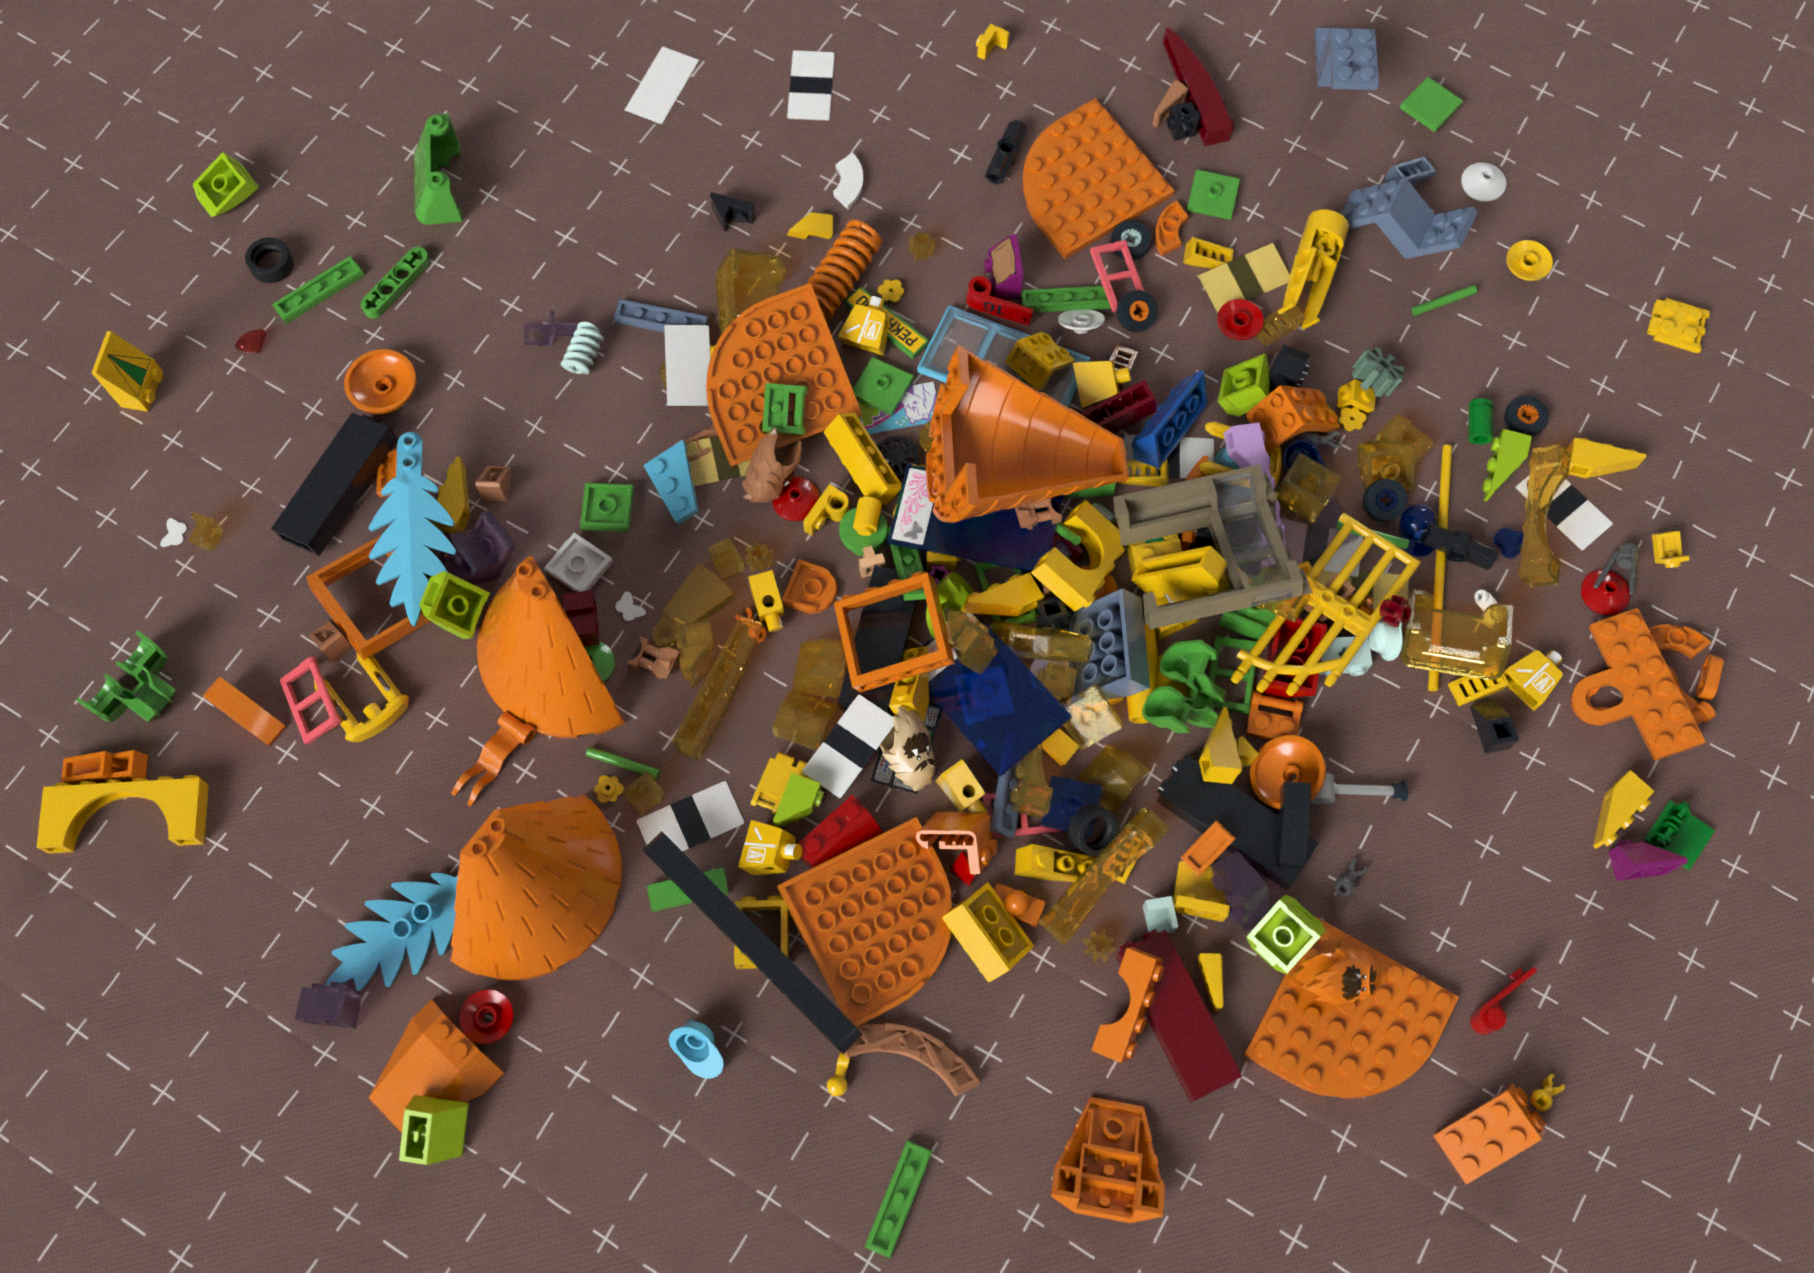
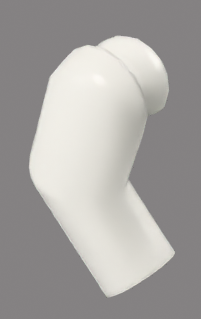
M1480 589L1475 593L1474 598L1477 605L1484 612L1482 623L1487 626L1495 625L1498 603L1490 593Z

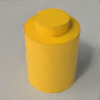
M861 497L858 499L853 528L857 530L858 534L870 536L877 532L882 502L872 497Z

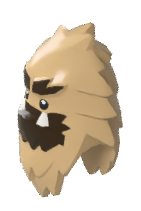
M903 706L898 707L897 716L893 717L894 726L882 741L880 747L883 751V756L891 764L889 768L895 771V776L902 780L904 785L912 787L914 791H918L931 784V778L936 769V761L925 723L921 721L916 712L913 710L908 711Z

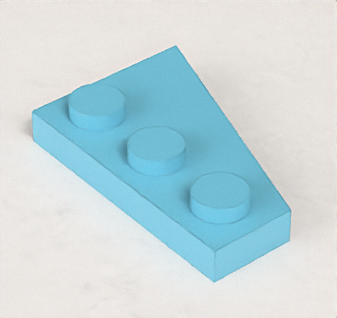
M681 440L643 465L678 525L699 512L695 488L690 474L691 466L686 452L687 445L684 440Z

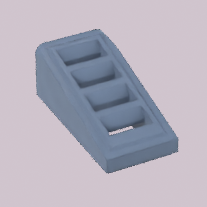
M1423 156L1391 166L1385 176V180L1390 182L1407 178L1411 185L1414 186L1434 176L1437 171Z

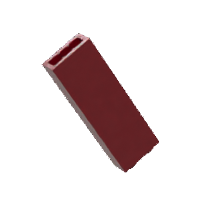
M1155 929L1143 935L1144 940L1136 944L1132 940L1119 947L1121 951L1115 957L1121 966L1126 948L1134 947L1163 959L1161 966L1164 967V971L1160 981L1155 982L1153 988L1155 998L1151 1007L1146 1008L1145 1016L1189 1102L1192 1103L1240 1079L1242 1075L1166 930L1158 933Z

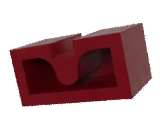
M593 591L562 594L563 604L561 606L583 646L600 645L597 605Z

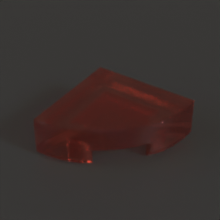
M258 329L245 333L236 342V349L260 354L266 337L265 330Z

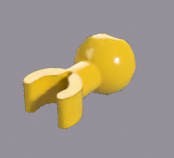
M841 1052L835 1074L826 1083L829 1093L836 1097L844 1094L848 1087L845 1075L851 1057L846 1059L845 1055Z
M1554 1074L1543 1079V1089L1535 1090L1531 1094L1530 1102L1538 1111L1550 1109L1553 1103L1552 1096L1557 1095L1565 1088L1564 1084L1552 1088Z

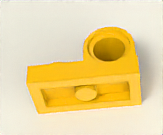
M829 484L804 519V531L813 536L817 529L821 530L824 526L826 517L840 522L842 517L849 511L847 495ZM835 504H841L843 507L835 509L832 506Z

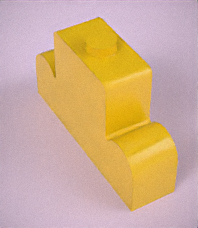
M1211 546L1140 560L1131 579L1145 593L1153 592L1155 598H1162L1167 594L1175 602L1227 591L1229 584L1222 578L1227 562Z

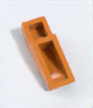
M220 676L203 695L212 705L269 747L286 728L279 720Z
M131 750L119 753L102 751L67 757L63 760L61 782L80 784L82 781H93L100 784L106 783V780L110 779L121 780L122 782H132L133 778L146 779L148 755Z

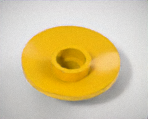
M1523 240L1513 244L1506 256V262L1510 271L1517 277L1528 281H1536L1546 277L1553 265V259L1549 250L1542 244L1531 240Z

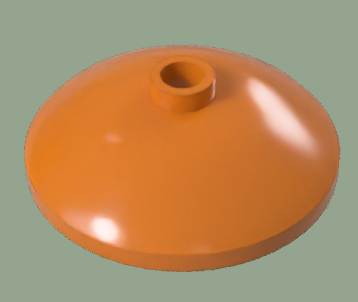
M388 349L373 350L361 355L350 365L345 375L344 389L350 402L359 410L370 414H385L400 408L411 398L416 388V372L408 358L401 353Z
M1284 735L1270 740L1258 751L1259 755L1251 764L1250 781L1255 794L1266 805L1279 810L1280 787L1284 781H1290V777L1293 774H1297V777L1290 782L1311 783L1310 801L1320 792L1326 777V764L1321 751L1308 739L1296 735Z

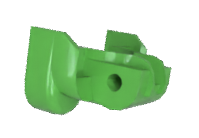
M139 631L135 633L141 639L138 648L126 661L122 663L117 661L115 664L129 675L134 676L140 683L130 691L108 674H105L106 682L95 697L88 702H84L79 697L76 699L77 702L104 721H115L129 708L151 723L156 716H161L159 712L168 702H173L171 698L177 693L176 689L156 676L167 662L168 657L166 653Z
M1202 640L1182 641L1171 645L1164 652L1160 660V672L1173 682H1185L1190 688L1187 697H1184L1182 693L1171 686L1156 688L1149 694L1142 709L1143 717L1153 725L1160 728H1168L1175 733H1190V728L1185 725V722L1199 727L1213 728L1219 716L1213 709L1215 704H1223L1227 692L1213 683L1204 674L1208 660L1218 659L1217 651Z

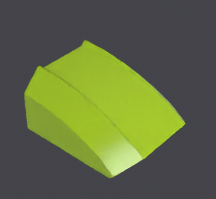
M224 152L193 183L197 199L211 217L218 216L234 208L259 187L245 167L235 158Z
M1266 354L1224 369L1218 403L1227 414L1241 417V415L1247 413L1269 395L1270 379Z
M442 571L430 577L419 606L424 616L436 625L462 639H469L474 635L475 626L490 593L448 572Z
M1284 895L1246 938L1251 948L1275 970L1287 974L1326 930L1321 921L1309 913L1296 899Z

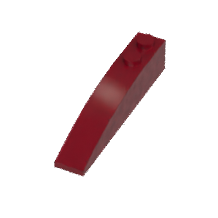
M1170 27L1165 28L1162 43L1177 80L1188 88L1186 103L1192 102L1195 110H1198L1200 113L1201 121L1198 124L1197 130L1204 147L1229 141L1234 130V122L1227 114L1226 102L1221 99L1210 75L1196 55Z
M1143 380L1079 414L1114 434L1157 412V403L1148 384Z

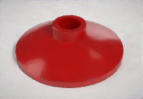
M1234 299L1226 302L1221 306L1217 315V324L1222 333L1231 339L1239 341L1249 340L1257 336L1264 322L1261 310L1254 303L1244 299Z
M793 477L790 484L782 489L781 496L772 501L775 512L783 519L802 521L818 501L819 492L811 481L801 477ZM794 493L799 494L797 498L791 497Z
M1603 570L1591 572L1584 578L1581 584V596L1584 603L1592 611L1601 615L1611 616L1622 612L1628 606L1631 597L1627 582L1619 574L1609 571L1600 586L1595 589L1593 586ZM1606 587L1610 588L1612 592L1607 591Z
M481 990L471 995L464 1002L459 1015L462 1032L471 1041L479 1044H491L502 1039L510 1030L514 1019L511 1002L505 995L495 990ZM487 1014L493 1015V1020L490 1023H485L484 1021Z

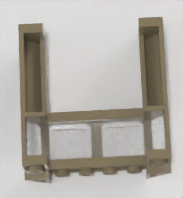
M1260 464L1113 497L1122 546L1208 527L1216 551L1227 562L1224 575L1230 590L1157 606L1153 592L1143 594L1145 624H1149V629L1312 593L1304 570H1299L1296 560L1289 561L1291 560L1288 545H1283L1282 541L1284 538L1281 526H1276L1275 523L1276 495L1267 473L1262 472Z

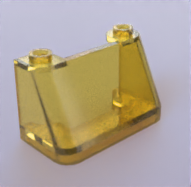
M735 248L729 250L718 266L715 276L720 336L729 324L743 311L760 301L778 295L777 286L781 280H784L786 275V268L783 266V258L781 256Z
M1410 591L1408 605L1411 606L1412 613L1404 627L1400 655L1402 663L1414 668L1486 680H1495L1503 675L1512 645V605L1492 604L1486 608L1484 616L1433 609L1434 599L1432 595L1423 591Z

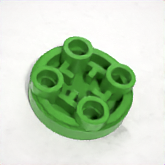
M853 508L840 521L839 534L842 543L858 556L864 554L862 550L864 547L872 545L874 551L878 550L887 540L888 527L884 516L880 513L876 533L870 536H863L858 534L857 530L853 528L856 508Z

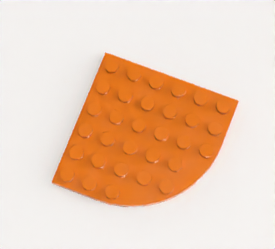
M1096 98L1053 122L1036 138L1027 154L1022 179L1026 206L1032 219L1064 259L1111 233L1118 224L1124 221H1131L1174 195L1175 191Z
M811 282L767 298L743 311L725 329L713 350L706 378L707 404L713 425L730 467L750 460L760 439L768 433L762 432L765 383L808 387V395H805L803 427L805 428V435L778 433L774 450L825 431L840 413L855 412L858 418L863 416ZM789 394L787 426H794L795 394Z
M917 817L777 886L837 1008L856 1027L896 1007L919 991L938 968L949 944L951 930L942 917L952 909L950 885L932 845L929 849L920 846L916 840V834L922 828Z
M1315 916L1317 920L1321 921L1326 932L1287 974H1284L1243 1056L1306 1091L1322 1096L1348 1099L1372 1096L1387 1091L1411 1077L1429 1058L1459 997ZM1336 948L1365 950L1373 955L1376 961H1380L1382 967V980L1373 995H1368L1363 1000L1358 999L1352 1003L1348 1002L1337 1006L1326 1001L1315 1000L1314 996L1316 994L1304 990L1301 987L1303 983L1298 981L1294 975L1303 967L1301 963L1304 960L1317 954L1335 951Z

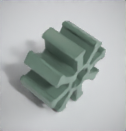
M1375 347L1372 352L1369 348L1363 352L1352 366L1355 370L1351 374L1354 379L1364 380L1360 387L1365 391L1372 386L1375 396L1381 397L1384 393L1386 396H1389L1404 379L1401 376L1404 369L1402 366L1392 365L1396 359L1391 354L1385 359L1381 353L1382 350Z

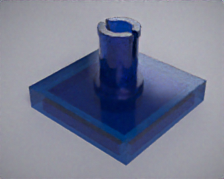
M1052 775L1041 826L1068 832L1070 820L1076 811L1088 804H1099L1102 786ZM1095 819L1087 826L1084 836L1092 837Z

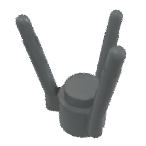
M1626 543L1619 547V551H1613L1611 559L1593 587L1597 589L1615 561H1617L1621 568L1630 569L1629 594L1633 595L1639 548L1634 544Z

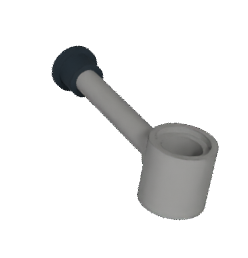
M1326 773L1320 792L1310 803L1335 802L1336 794L1391 796V798L1406 801L1408 785L1406 781L1392 783L1391 786L1336 784L1334 775Z

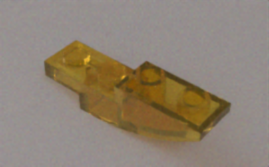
M1000 620L992 622L991 646L1007 649L1011 655L1066 662H1087L1090 659L1091 636L1050 627H1044L1040 630Z

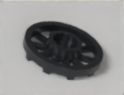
M890 436L877 446L879 450L884 449L887 454L882 453L884 458H887L886 461L891 469H899L900 473H895L898 479L907 477L909 469L912 468V464L906 461V459H915L913 464L918 465V450L915 444L905 437ZM894 442H900L898 448L895 447ZM890 443L892 449H889L885 445ZM903 444L908 445L904 450L902 449ZM911 449L914 452V454H906ZM905 464L909 469L903 472L902 466Z

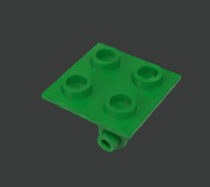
M1669 800L1644 840L1655 847L1686 857L1688 863L1683 865V867L1689 871L1715 830L1690 814L1691 811L1689 809L1691 806L1688 803L1682 801L1680 804H1676Z

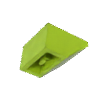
M414 1095L404 1110L399 1161L429 1165L461 1157L464 1151L469 1103Z

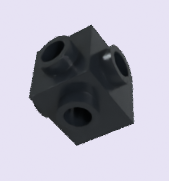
M1192 102L1180 103L1171 107L1169 117H1167V127L1171 131L1174 141L1196 135L1198 124L1201 121L1200 113L1198 110H1195Z
M1055 596L1037 601L1038 614L1034 615L1038 630L1043 629L1045 638L1059 636L1069 631L1068 621L1072 620L1071 612L1068 606H1064L1060 598Z

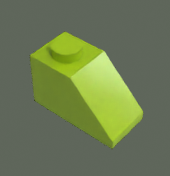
M791 773L773 819L774 826L782 828L812 814L815 806L820 807L824 797V792L821 791V783Z

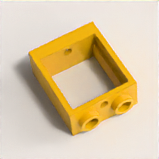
M769 896L767 900H757L756 897H742L741 901H735V905L742 912L781 910V951L789 958V910L781 896ZM734 945V965L736 969H757Z

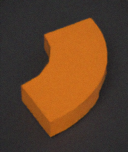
M1177 200L1163 210L1156 224L1155 244L1161 256L1181 247V240L1178 236L1179 229L1188 221L1189 216Z
M1661 624L1648 628L1660 652L1663 650H1675L1692 659L1712 643L1703 634L1686 626Z

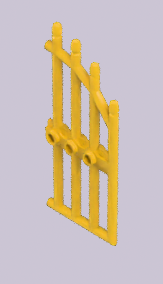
M1343 512L1338 520L1344 525L1308 574H1305L1312 593L1293 598L1290 597L1250 652L1244 649L1240 650L1236 657L1243 661L1237 668L1238 670L1233 673L1231 681L1235 684L1240 682L1244 674L1254 665L1267 670L1263 679L1259 681L1256 687L1261 693L1269 687V683H1272L1277 674L1296 675L1286 690V693L1290 696H1293L1298 691L1299 686L1303 684L1309 675L1330 670L1331 674H1328L1324 683L1326 686L1331 687L1381 620L1382 616L1379 614L1381 603L1385 599L1391 600L1393 594L1398 596L1421 562ZM1352 530L1365 537L1331 585L1326 588L1317 582L1316 578ZM1374 543L1386 552L1350 602L1337 595V592ZM1396 557L1407 564V566L1372 615L1369 616L1358 609V606L1392 559ZM1300 600L1313 607L1274 662L1259 657ZM1321 614L1334 621V624L1303 666L1285 664ZM1343 628L1356 636L1341 658L1319 662Z

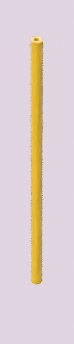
M1451 445L1442 446L1438 526L1445 529L1448 528L1452 459ZM1437 549L1428 678L1429 691H1438L1446 563V553Z

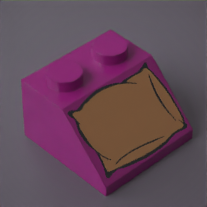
M1012 234L988 249L987 259L983 261L984 272L989 273L990 279L988 280L992 285V296L1002 300L1018 299L1021 297L1023 268L1017 234Z

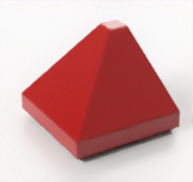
M962 851L949 871L970 887L978 874H970L968 854Z

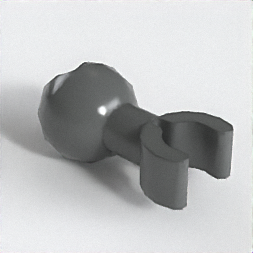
M1331 430L1327 435L1319 436L1315 432H1310L1303 437L1302 443L1304 448L1310 451H1314L1320 445L1326 444L1333 448H1338L1341 444L1332 442L1330 439L1341 433L1338 430Z
M1355 858L1348 864L1346 876L1338 878L1334 883L1335 892L1342 897L1352 895L1355 889V880L1367 872L1368 867L1366 866L1361 871L1354 872V863L1357 861Z

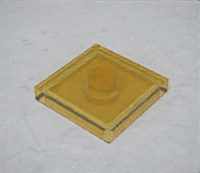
M1097 683L1056 705L1053 709L1073 740L1079 745L1080 750L1089 747L1124 726Z

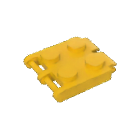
M1666 298L1664 301L1656 300L1647 334L1654 336L1653 340L1694 353H1700L1702 349L1700 342L1702 336L1705 335L1706 329L1704 326L1706 319L1710 316V312Z
M778 752L775 759H769L750 805L755 807L756 805L762 806L776 814L791 773L813 780L802 772L807 763L799 760L797 766L794 767L795 758Z

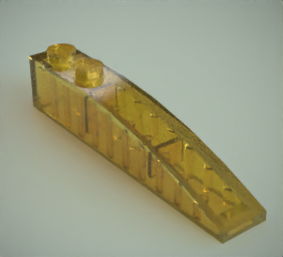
M740 615L673 738L677 753L697 761L702 759L740 684L761 633L763 623Z

